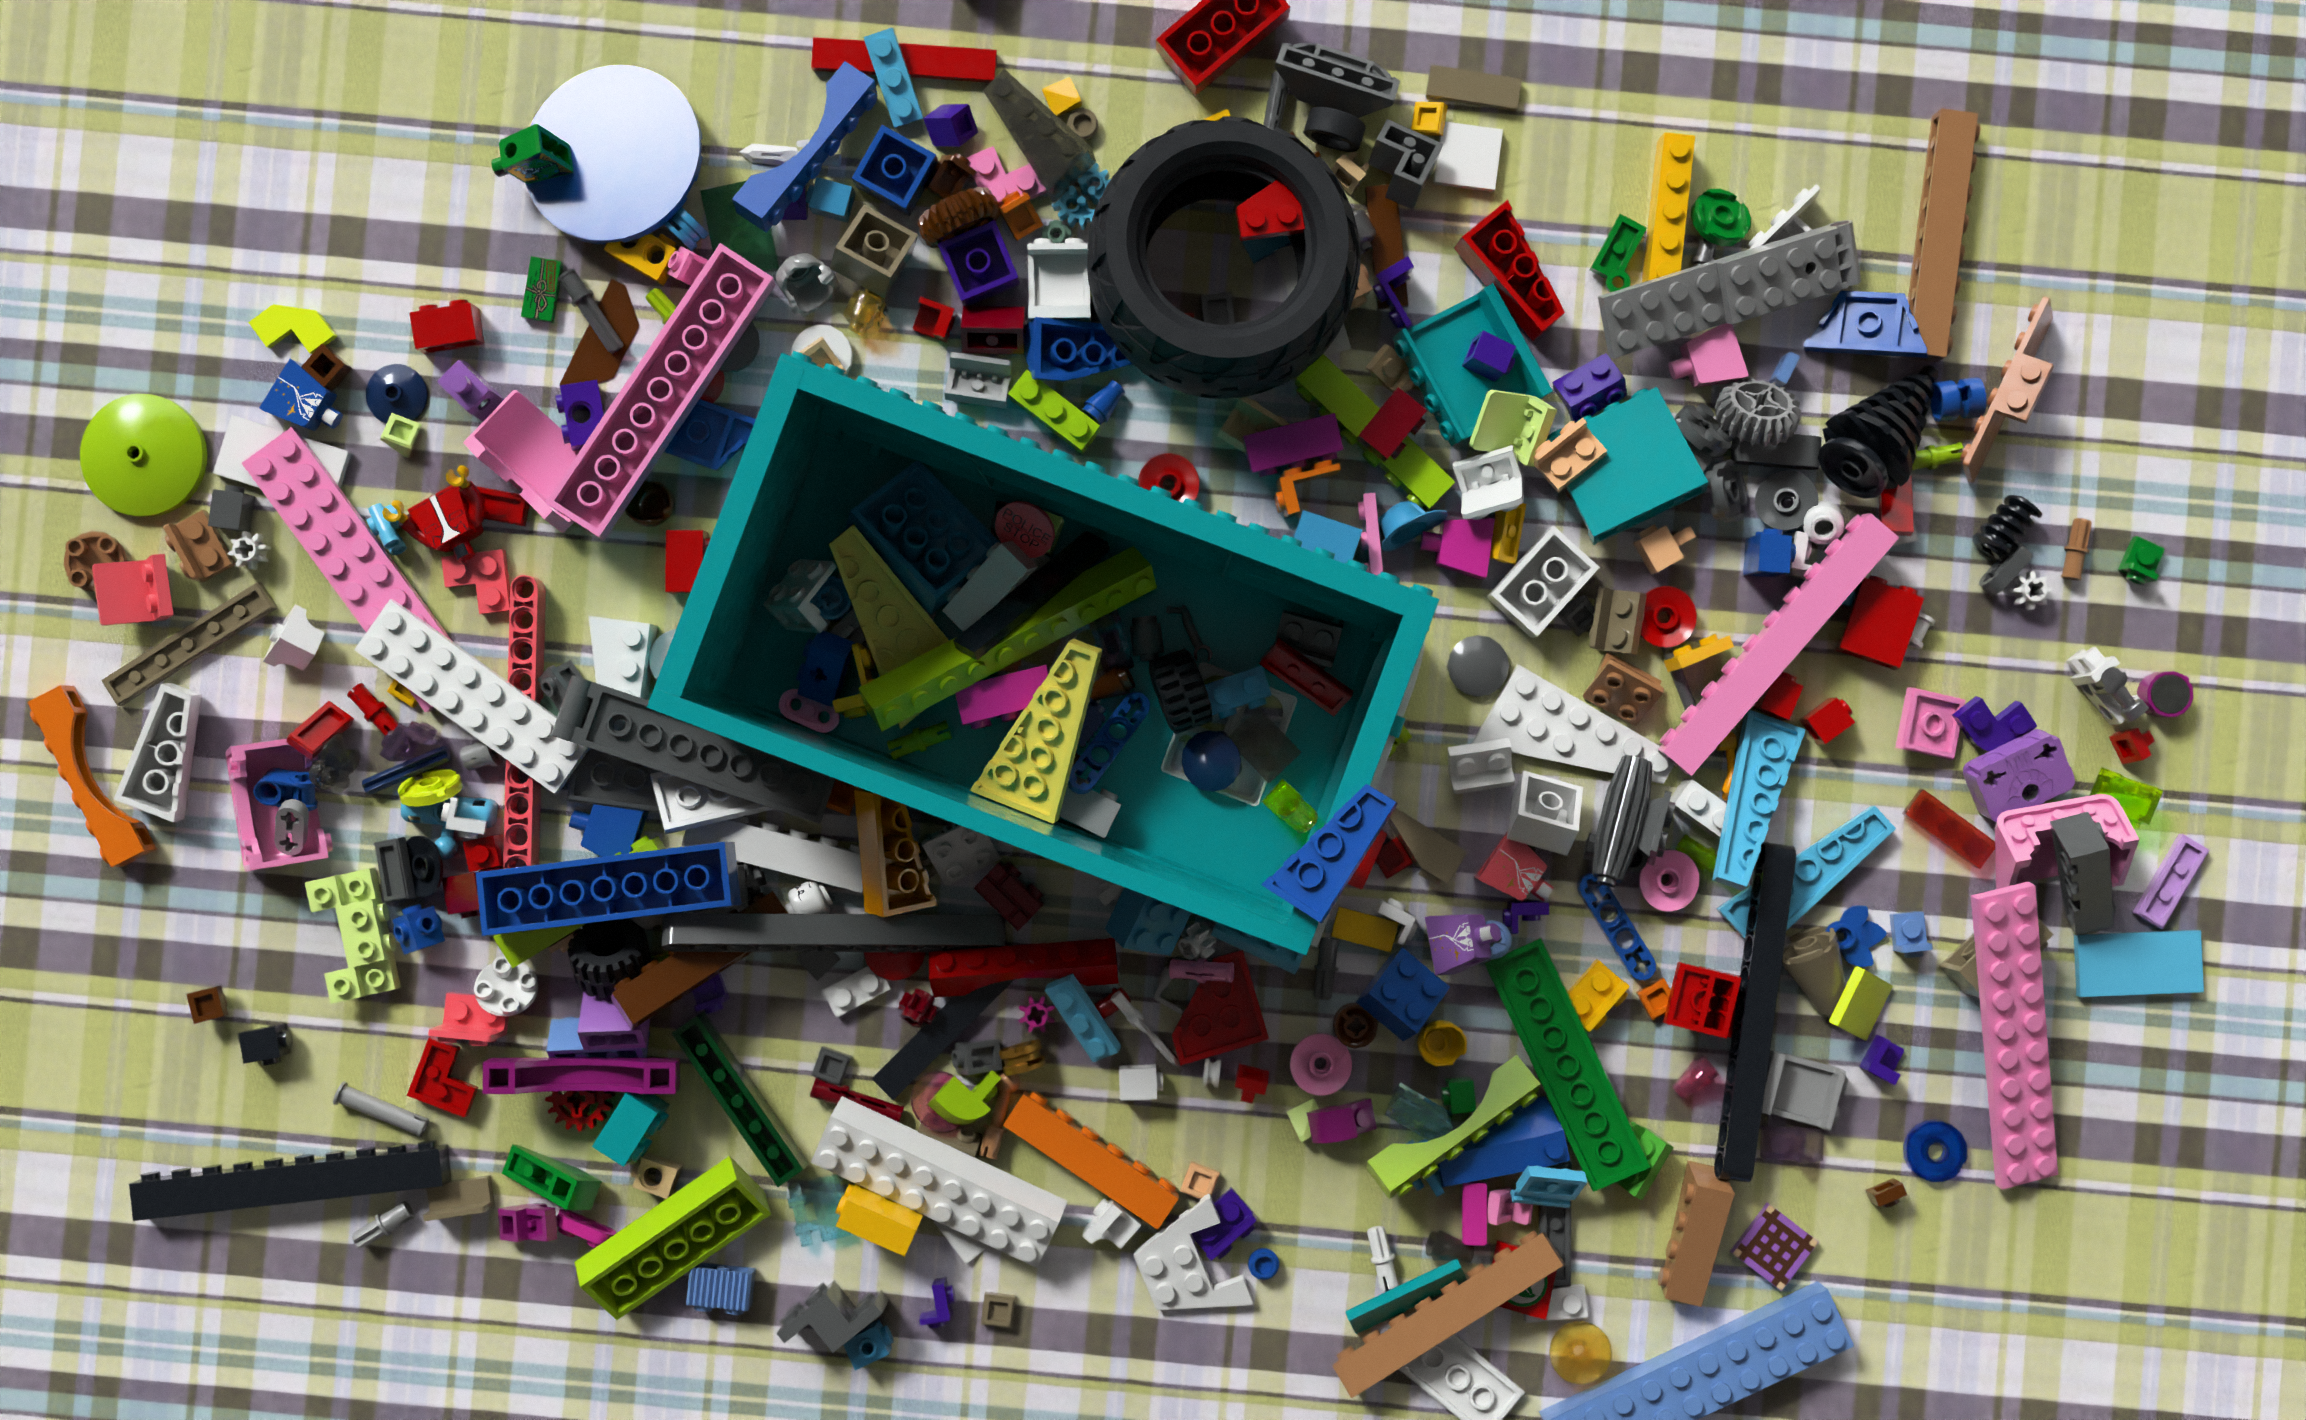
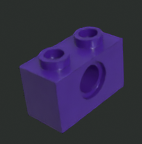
M597 380L560 385L561 394L555 395L558 413H565L567 425H561L564 444L570 443L572 451L582 449L604 416ZM579 409H585L590 412L591 416L587 422L578 423L573 419L574 413Z

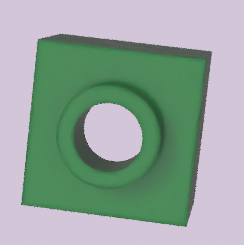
M1470 1076L1446 1078V1087H1441L1443 1106H1448L1451 1114L1475 1112L1474 1080Z

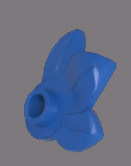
M1863 905L1851 906L1846 909L1840 920L1829 924L1825 932H1830V928H1833L1835 933L1841 930L1844 933V938L1842 941H1839V947L1844 959L1852 965L1868 967L1874 964L1869 948L1879 943L1887 933L1878 924L1867 921L1868 907Z

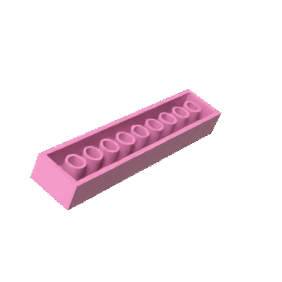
M720 243L545 503L599 539L605 541L775 287L773 277Z

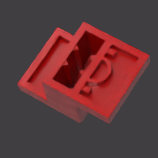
M1678 962L1663 1022L1725 1039L1727 1037L1731 1038L1741 977L1703 966L1698 967Z

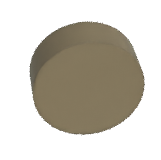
M1081 108L1070 114L1067 122L1068 131L1075 140L1081 142L1089 141L1097 134L1098 120L1092 111Z

